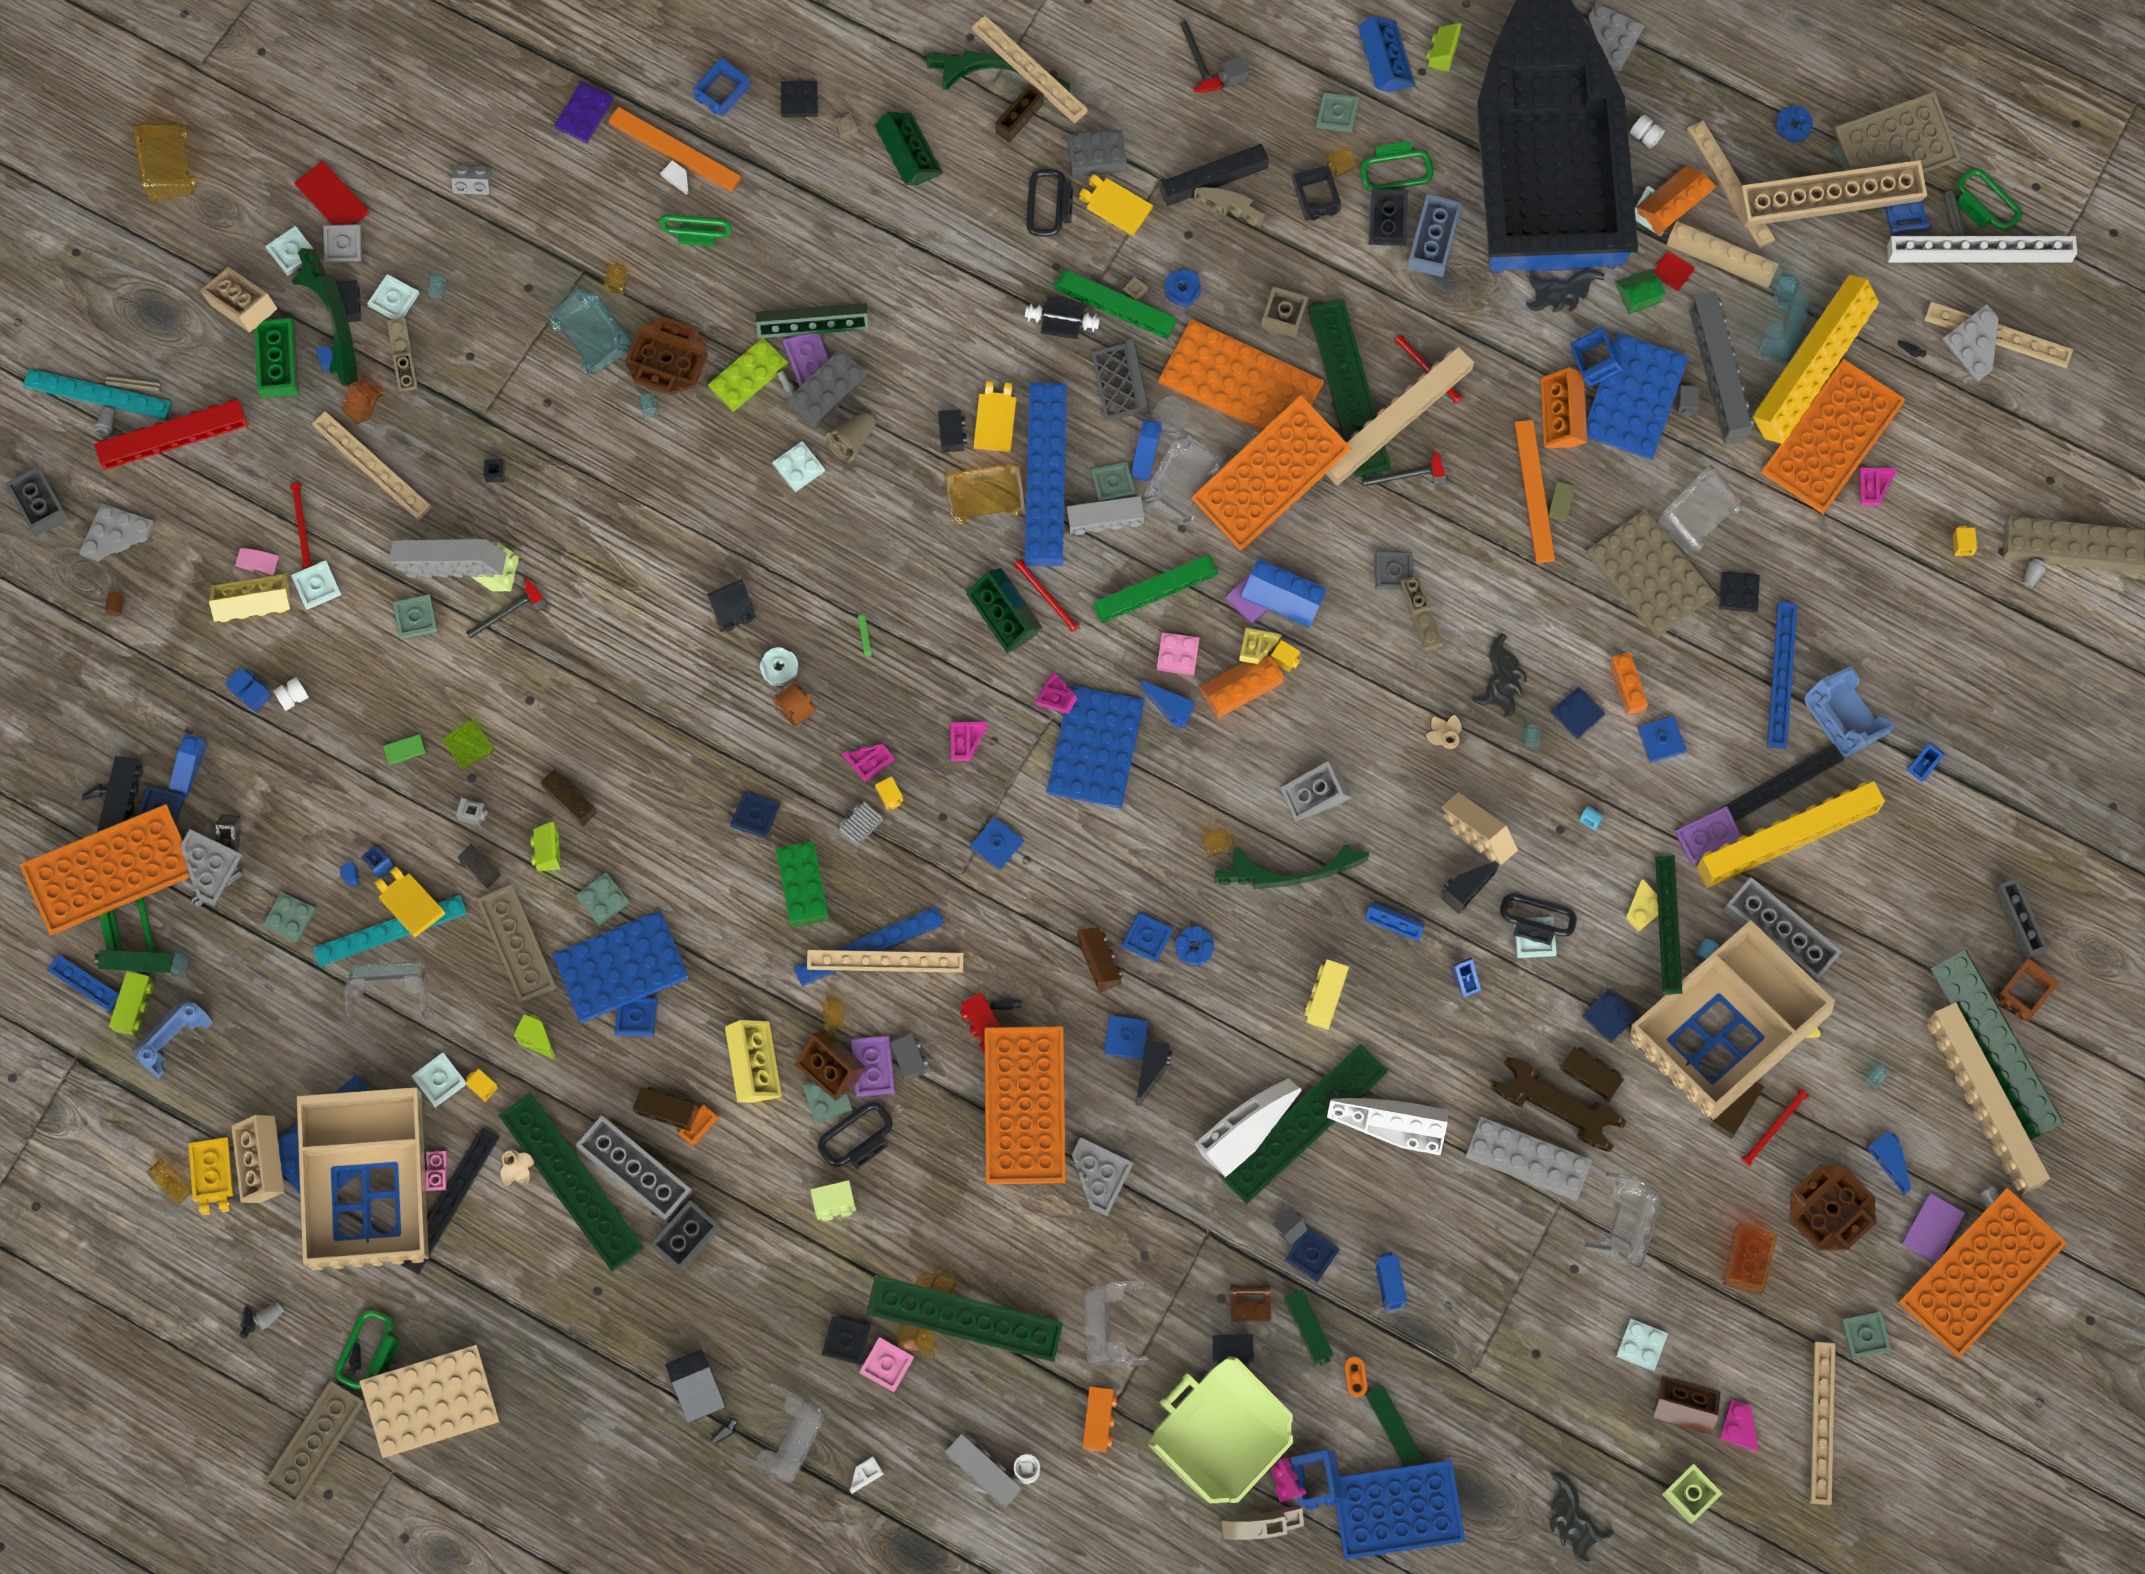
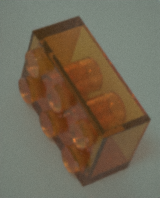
M1739 1223L1734 1230L1722 1285L1761 1295L1765 1291L1778 1234Z

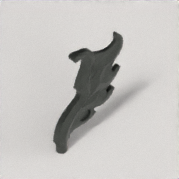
M1590 269L1581 270L1563 282L1559 279L1537 280L1535 278V271L1532 270L1529 282L1535 289L1536 300L1533 303L1527 302L1526 305L1533 311H1540L1547 306L1553 305L1555 308L1552 312L1554 313L1569 304L1570 308L1568 311H1573L1578 306L1579 297L1585 299L1591 281L1594 279L1604 280L1605 273Z
M1500 633L1498 638L1494 640L1490 650V661L1495 675L1490 677L1485 696L1482 698L1473 696L1472 701L1480 705H1488L1489 703L1499 705L1506 712L1503 718H1508L1515 711L1513 695L1518 693L1519 697H1522V687L1519 679L1522 678L1524 682H1527V676L1522 669L1515 667V665L1519 664L1518 659L1503 648V642L1507 636Z
M1556 1472L1552 1479L1559 1483L1561 1488L1560 1493L1556 1496L1551 1506L1552 1511H1557V1514L1550 1521L1551 1532H1554L1555 1527L1558 1526L1562 1546L1565 1547L1566 1541H1570L1575 1558L1582 1563H1590L1591 1560L1586 1558L1587 1550L1597 1542H1605L1610 1539L1614 1534V1530L1610 1529L1606 1534L1600 1533L1590 1518L1580 1513L1579 1495L1573 1483L1567 1477L1564 1478Z

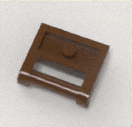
M1230 1285L1231 1322L1271 1321L1270 1285H1264V1287H1237L1236 1285ZM1237 1295H1264V1300L1237 1301Z

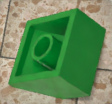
M1650 270L1615 281L1628 314L1655 306L1664 301L1665 290L1659 277Z

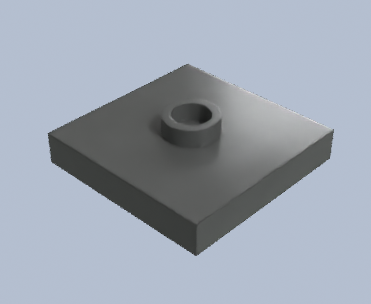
M1375 551V589L1402 590L1400 580L1413 577V553Z

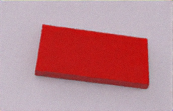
M324 161L294 182L295 186L331 225H355L369 214V210Z

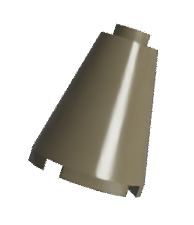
M862 412L830 430L825 436V440L828 439L830 442L828 447L840 459L847 458L849 459L847 462L853 461L873 430L875 418L870 413Z

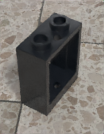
M1329 165L1293 175V185L1305 221L1317 220L1325 215L1333 216L1340 212L1341 201ZM1327 180L1333 202L1309 208L1302 186Z

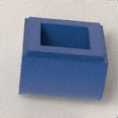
M328 347L318 348L316 352L323 370L328 372L330 371L333 352Z
M354 862L344 864L340 869V876L345 884L351 887L359 886L356 864Z

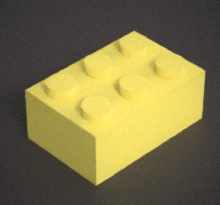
M1326 960L1325 965L1321 964L1316 979L1319 983L1315 982L1310 997L1313 998V1001L1309 1000L1304 1015L1308 1017L1306 1023L1329 1030L1348 973V966Z

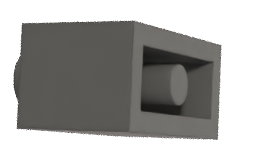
M909 1034L890 1042L905 1082L927 1074L926 1067L929 1066L925 1056L921 1057L919 1050L922 1048L918 1038L914 1039L913 1035Z

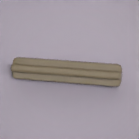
M110 375L105 380L106 386L157 393L161 390V384L158 381Z

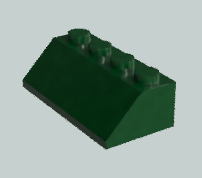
M887 112L874 125L905 185H919L943 173L912 113Z
M1002 568L988 570L966 593L1006 653H1010L1031 640L1043 628Z

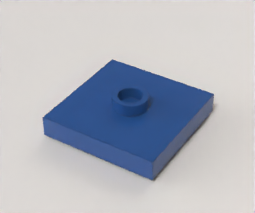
M1674 716L1641 725L1637 728L1650 763L1680 755L1687 751Z
M994 817L973 841L970 848L1000 871L1021 847L1024 840Z
M1138 912L1122 943V947L1157 963L1174 928Z
M641 998L617 1009L615 1035L654 1037L658 999Z
M1110 1015L1104 1055L1143 1060L1148 1021Z

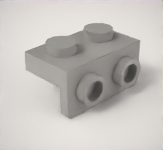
M454 166L451 177L453 193L488 195L490 192L491 167Z

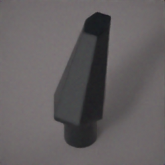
M1901 340L1897 342L1898 346L1912 357H1925L1927 354L1926 350L1920 349L1916 345Z
M98 784L82 794L81 801L101 797L102 794H106L108 787H102V784Z
M1007 998L992 1003L990 1009L1012 1010V1008H1021L1022 1001Z
M248 1306L244 1307L240 1325L242 1330L239 1336L243 1339L248 1337L249 1332L252 1333L255 1330L252 1310Z
M358 1343L354 1344L349 1360L350 1367L347 1373L351 1376H354L357 1370H361V1347Z
M731 1417L727 1425L723 1424L719 1431L711 1438V1442L719 1443L737 1432L735 1427L738 1420Z

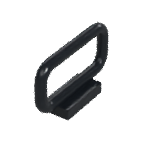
M1041 169L1035 171L1030 176L1026 226L1028 232L1033 236H1054L1061 230L1063 221L1064 223L1072 222L1074 190L1071 182H1065V176L1059 170ZM1054 176L1058 179L1055 226L1052 229H1035L1036 181L1039 177Z
M1516 893L1507 894L1501 902L1500 914L1506 921L1516 924L1513 933L1515 936L1551 945L1554 935L1566 937L1575 931L1577 916L1574 911L1567 907ZM1517 901L1569 917L1568 928L1560 929L1508 913L1509 902Z
M869 1102L823 1134L818 1141V1150L825 1161L831 1166L841 1167L851 1161L857 1170L888 1147L884 1136L891 1131L893 1120L880 1103ZM870 1110H876L885 1121V1126L842 1158L834 1159L825 1147L826 1142Z

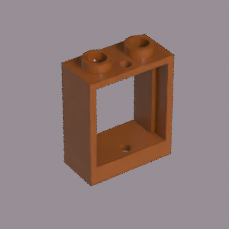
M2027 958L1996 998L1999 999V1002L2004 1007L2015 1011L2018 1018L2029 1021L2056 988L2059 981ZM2023 972L2047 989L2031 1010L2008 993Z

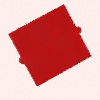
M1668 250L1662 260L1658 261V265L1653 273L1662 282L1679 291L1683 284L1688 282L1689 276L1695 270V267Z

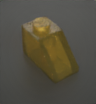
M162 1159L158 1160L146 1171L151 1179L176 1205H179L192 1193Z

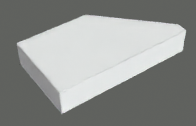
M672 160L660 174L664 179L688 195L687 172Z
M874 1457L856 1466L850 1488L851 1494L884 1475Z

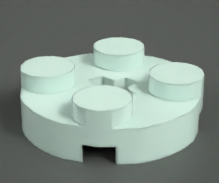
M784 648L770 649L764 654L760 663L761 674L772 686L786 685L797 677V658L791 651L789 652ZM780 662L781 665L785 666L781 671L775 670L776 663Z

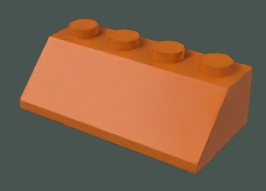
M1685 166L1635 208L1650 223L1652 229L1659 236L1709 195L1716 185L1704 172Z
M1569 367L1541 377L1544 447L1573 448L1587 443L1585 391L1581 372Z
M1267 655L1259 664L1243 662L1198 686L1216 718L1219 719L1283 684L1284 675L1275 660Z

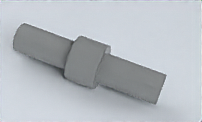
M781 371L777 376L784 386L783 390L786 395L789 394L791 396L796 388L792 382L790 383L784 371Z

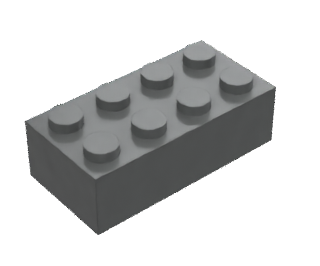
M840 348L788 398L787 405L815 430L866 380L867 373Z

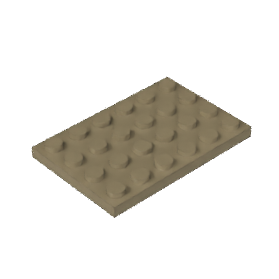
M1935 92L1833 128L1848 170L1921 160L1924 174L1961 160Z
M1646 509L1586 551L1587 556L1656 639L1716 596L1715 592Z

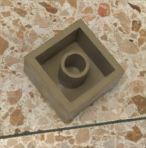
M1273 286L1262 318L1261 328L1297 338L1309 297Z

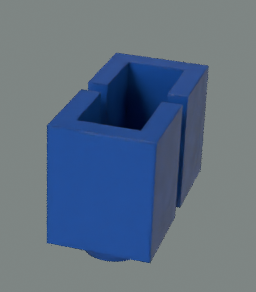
M240 667L226 681L225 685L230 692L240 700L242 699L243 703L256 713L271 698L268 692L270 688L264 682L258 683L254 680L256 676L248 669L244 671Z

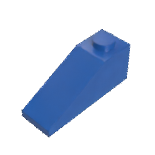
M1148 419L1143 420L1131 478L1149 482L1162 432L1161 422Z
M1142 681L1141 691L1172 725L1186 728L1194 711L1195 702Z
M188 734L184 735L177 753L168 791L184 795L186 798L188 797L207 749V744L203 739Z
M1888 1131L1870 1144L1867 1149L1903 1195H1906L1911 1190L1902 1146L1899 1144V1138Z

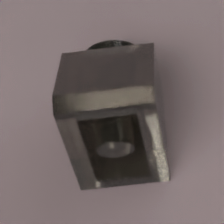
M221 814L215 825L216 842L238 852L241 835L240 815Z
M472 844L458 856L460 863L487 889L501 877V874Z

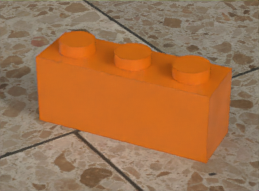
M1631 653L1613 656L1609 665L1626 716L1644 712L1648 703Z
M1089 1388L1083 1450L1107 1452V1447H1111L1112 1435H1109V1427L1114 1426L1115 1415H1111V1409L1116 1407L1117 1395H1113L1114 1389Z

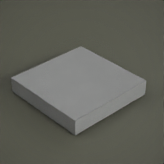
M360 224L323 225L325 263L362 262Z

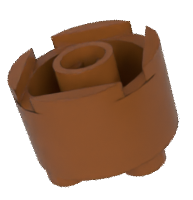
M792 681L772 697L776 707H780L782 715L793 726H798L816 711V708L811 703V697L808 693L800 691L801 688L796 681Z

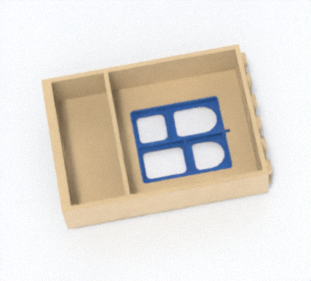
M1750 920L1682 980L1683 994L1665 995L1632 1025L1631 1042L1637 1049L1641 1048L1645 1052L1646 1058L1650 1062H1655L1659 1066L1660 1072L1665 1076L1668 1075L1673 1080L1672 1082L1679 1090L1682 1089L1692 1103L1696 1102L1706 1117L1710 1116L1714 1120L1832 1014L1835 1000ZM1720 1001L1735 1017L1716 1035L1712 1036L1697 1022V1019L1716 1002ZM1739 1024H1745L1758 1037V1040L1744 1052L1740 1051L1727 1038V1035ZM1687 1028H1692L1705 1041V1044L1698 1051L1691 1054L1682 1052L1677 1046V1038ZM1717 1044H1722L1735 1057V1061L1717 1076L1704 1074L1700 1069V1060Z
M418 1088L297 1096L303 1263L311 1268V1270L318 1271L324 1270L325 1266L332 1267V1269H342L344 1265H352L353 1268L364 1267V1263H370L372 1266H382L384 1262L404 1264V1260H410L412 1263H422L424 1259H429L422 1094ZM394 1168L395 1187L393 1190H370V1169ZM359 1169L362 1179V1201L358 1203H338L337 1172ZM393 1198L396 1204V1225L391 1232L379 1234L372 1227L371 1201ZM362 1211L363 1228L361 1232L352 1237L342 1234L338 1223L340 1212Z

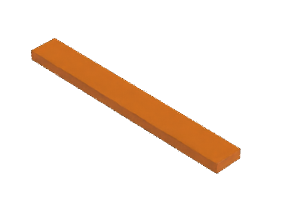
M620 107L616 109L608 120L612 126L731 193L741 180L739 174Z
M1517 421L1514 423L1535 563L1553 562L1555 557L1534 421Z

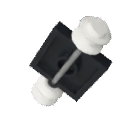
M1047 297L1045 311L1042 312L1040 304L1035 308L1031 303L1030 307H1026L1025 312L1028 322L1033 318L1038 323L1042 316L1041 334L1070 339H1078L1080 325H1082L1085 331L1087 328H1092L1094 332L1095 329H1098L1100 318H1097V314L1094 317H1090L1089 312L1084 315V318L1082 317L1084 303Z

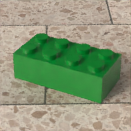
M292 318L264 320L254 329L257 390L262 399L299 395L296 329Z
M814 841L776 848L791 928L828 921L829 916Z

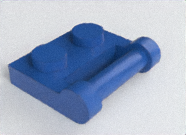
M1922 201L1885 207L1892 236L1902 232L1922 230L1923 232L1929 230V223L1926 219ZM1919 220V223L1906 224V225H1898V226H1897V224H1896V223H1901V222H1909V221Z

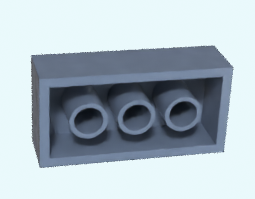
M1426 194L1407 269L1443 277L1462 207L1461 202Z

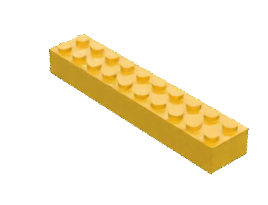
M1853 275L1847 277L1752 416L1764 439L1780 444L1785 442L1806 409L1809 408L1815 396L1819 393L1825 381L1828 380L1830 374L1838 365L1844 353L1858 336L1863 325L1877 308L1879 301L1868 279Z
M1867 781L1863 782L1853 791L1850 789L1845 790L1840 794V797L1835 799L1830 797L1824 800L1822 805L1817 806L1814 804L1808 807L1804 813L1796 812L1790 815L1786 821L1778 820L1771 824L1772 827L1768 829L1763 827L1756 830L1754 835L1750 837L1744 835L1732 845L1726 843L1716 852H1713V850L1706 852L1702 855L1703 857L1696 869L1706 888H1709L1873 815L1880 810L1885 800L1875 781L1869 784Z

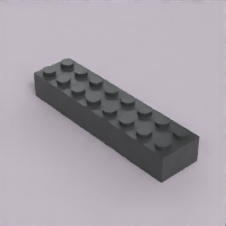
M1716 291L1694 295L1689 313L1724 445L1746 441L1754 423L1752 416H1749L1748 400L1744 398V384L1739 379L1740 369L1738 364H1735V350L1730 345L1731 335L1725 327L1727 322L1725 314H1722L1721 311L1722 301L1717 296Z

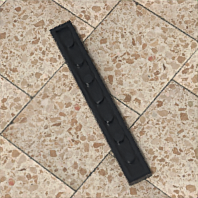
M1832 744L1723 807H1728L1734 821L1737 822L1844 761V758L1835 744Z
M481 1128L447 1185L446 1190H444L427 1219L429 1257L500 1138L484 1128ZM424 1259L422 1263H412L410 1260H404V1264H401V1266L419 1275L428 1259Z

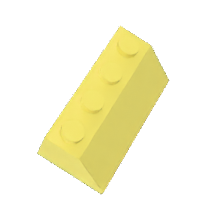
M287 573L212 585L209 603L214 622H227L234 618L245 619L252 615L263 616L270 612L282 613L290 609L291 600Z
M739 1020L726 1026L725 1031L737 1102L753 1103L782 1097L769 1021Z

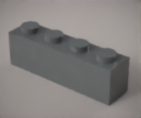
M2018 879L1999 884L1994 890L2025 961L2027 958L2032 959L2043 955L2049 948Z

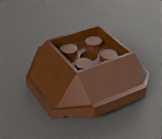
M661 316L638 329L624 362L635 384L667 395H673L695 388L708 353L696 327ZM665 358L671 359L669 362H663Z
M1819 1165L1791 1191L1789 1222L1817 1251H1847L1876 1224L1875 1196L1848 1168ZM1827 1206H1833L1836 1213L1830 1214L1827 1211Z

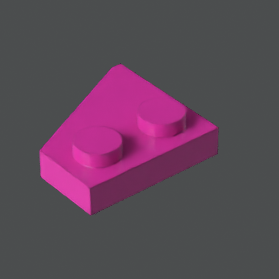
M1896 468L1859 469L1860 505H1880L1897 471Z
M1052 671L1036 703L1039 706L1069 714L1077 700V696Z
M951 722V761H971L988 727L987 722Z
M884 744L874 745L871 748H860L854 752L848 753L846 751L842 753L844 759L864 783L895 761L894 756Z
M1731 1400L1719 1439L1756 1452L1758 1451V1443L1751 1406Z
M1288 1458L1279 1459L1271 1466V1474L1274 1477L1276 1494L1280 1503L1306 1494V1490L1299 1488L1295 1481L1298 1480V1476L1293 1471Z

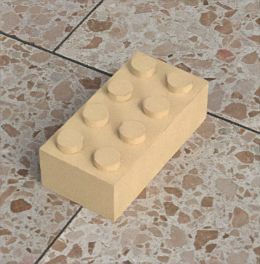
M229 267L201 289V292L213 308L249 333L277 310L268 293Z
M1458 792L1442 806L1445 813L1444 818L1451 825V832L1455 836H1461L1468 845L1471 843L1479 853H1485L1492 862L1496 861L1502 865L1518 851L1507 826Z
M254 1115L232 1125L241 1202L261 1203L284 1193L275 1116Z

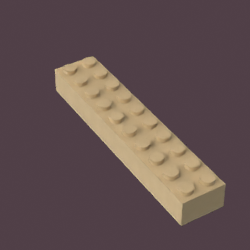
M1921 160L1742 185L1738 189L1737 195L1743 227L1921 202L1927 196Z
M1957 1003L1936 1011L1927 1021V1027L1930 1033L1935 1035L1939 1050L1944 1052L1948 1067L1953 1069L1956 1074L1955 1080L1957 1084L1964 1089L1966 1101L1972 1104L1975 1110L1974 1116L1977 1121H1981L1984 1127V1135L1987 1139L1991 1140L1993 1144L1992 1149L1995 1155L2000 1157L2004 1172L2009 1174L2013 1189L2021 1196L2042 1186L2050 1177Z

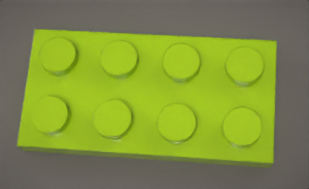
M762 338L711 381L708 387L734 412L786 368L788 362Z

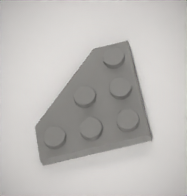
M1596 2L1588 16V23L1592 28L1595 38L1601 45L1611 68L1620 72L1643 32L1645 25Z
M1985 305L1942 339L1976 383L1993 370L1999 318L1988 305Z
M101 503L79 554L95 561L103 560L106 556L126 550L133 544L147 541L155 523L153 520Z
M189 829L181 844V849L198 899L215 907L238 866L242 854Z
M1080 1137L1072 1153V1158L1089 1208L1108 1216L1134 1163Z

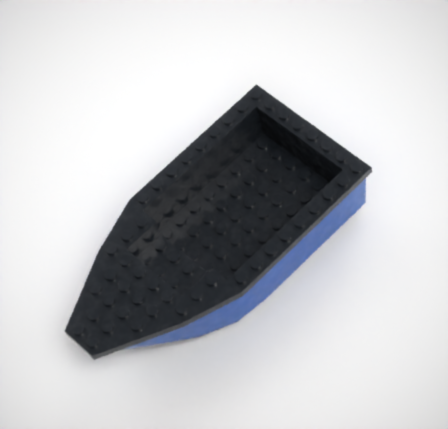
M1516 0L1492 50L1477 102L1489 270L1503 273V270H1525L1526 272H1531L1532 270L1562 271L1585 270L1586 267L1608 266V269H1615L1616 266H1623L1631 252H1638L1625 96L1601 45L1571 0Z

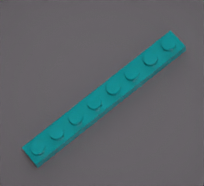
M30 368L23 384L27 389L167 421L172 407V402Z
M461 895L437 903L444 910L445 915L428 928L467 915ZM397 918L314 947L313 951L319 967H323L411 934Z

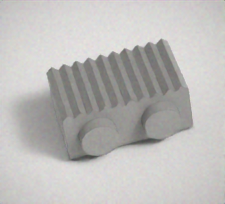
M864 802L862 805L858 804L852 811L853 815L849 819L846 817L840 823V834L856 848L883 821L882 815L867 802Z

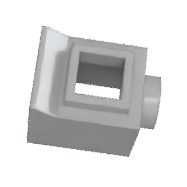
M461 797L456 817L459 821L481 826L482 821H485L487 818L488 810H486L483 803ZM469 807L477 809L475 815L467 813Z

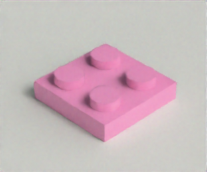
M1162 632L1157 670L1194 676L1200 638Z
M879 1337L859 1373L895 1393L914 1356Z

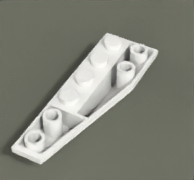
M1288 1078L1240 1105L1195 1143L1202 1157L1225 1177L1256 1151L1302 1091L1301 1088Z
M1341 1098L1330 1100L1327 1117L1398 1147L1440 1155L1448 1123V1110L1393 1100Z

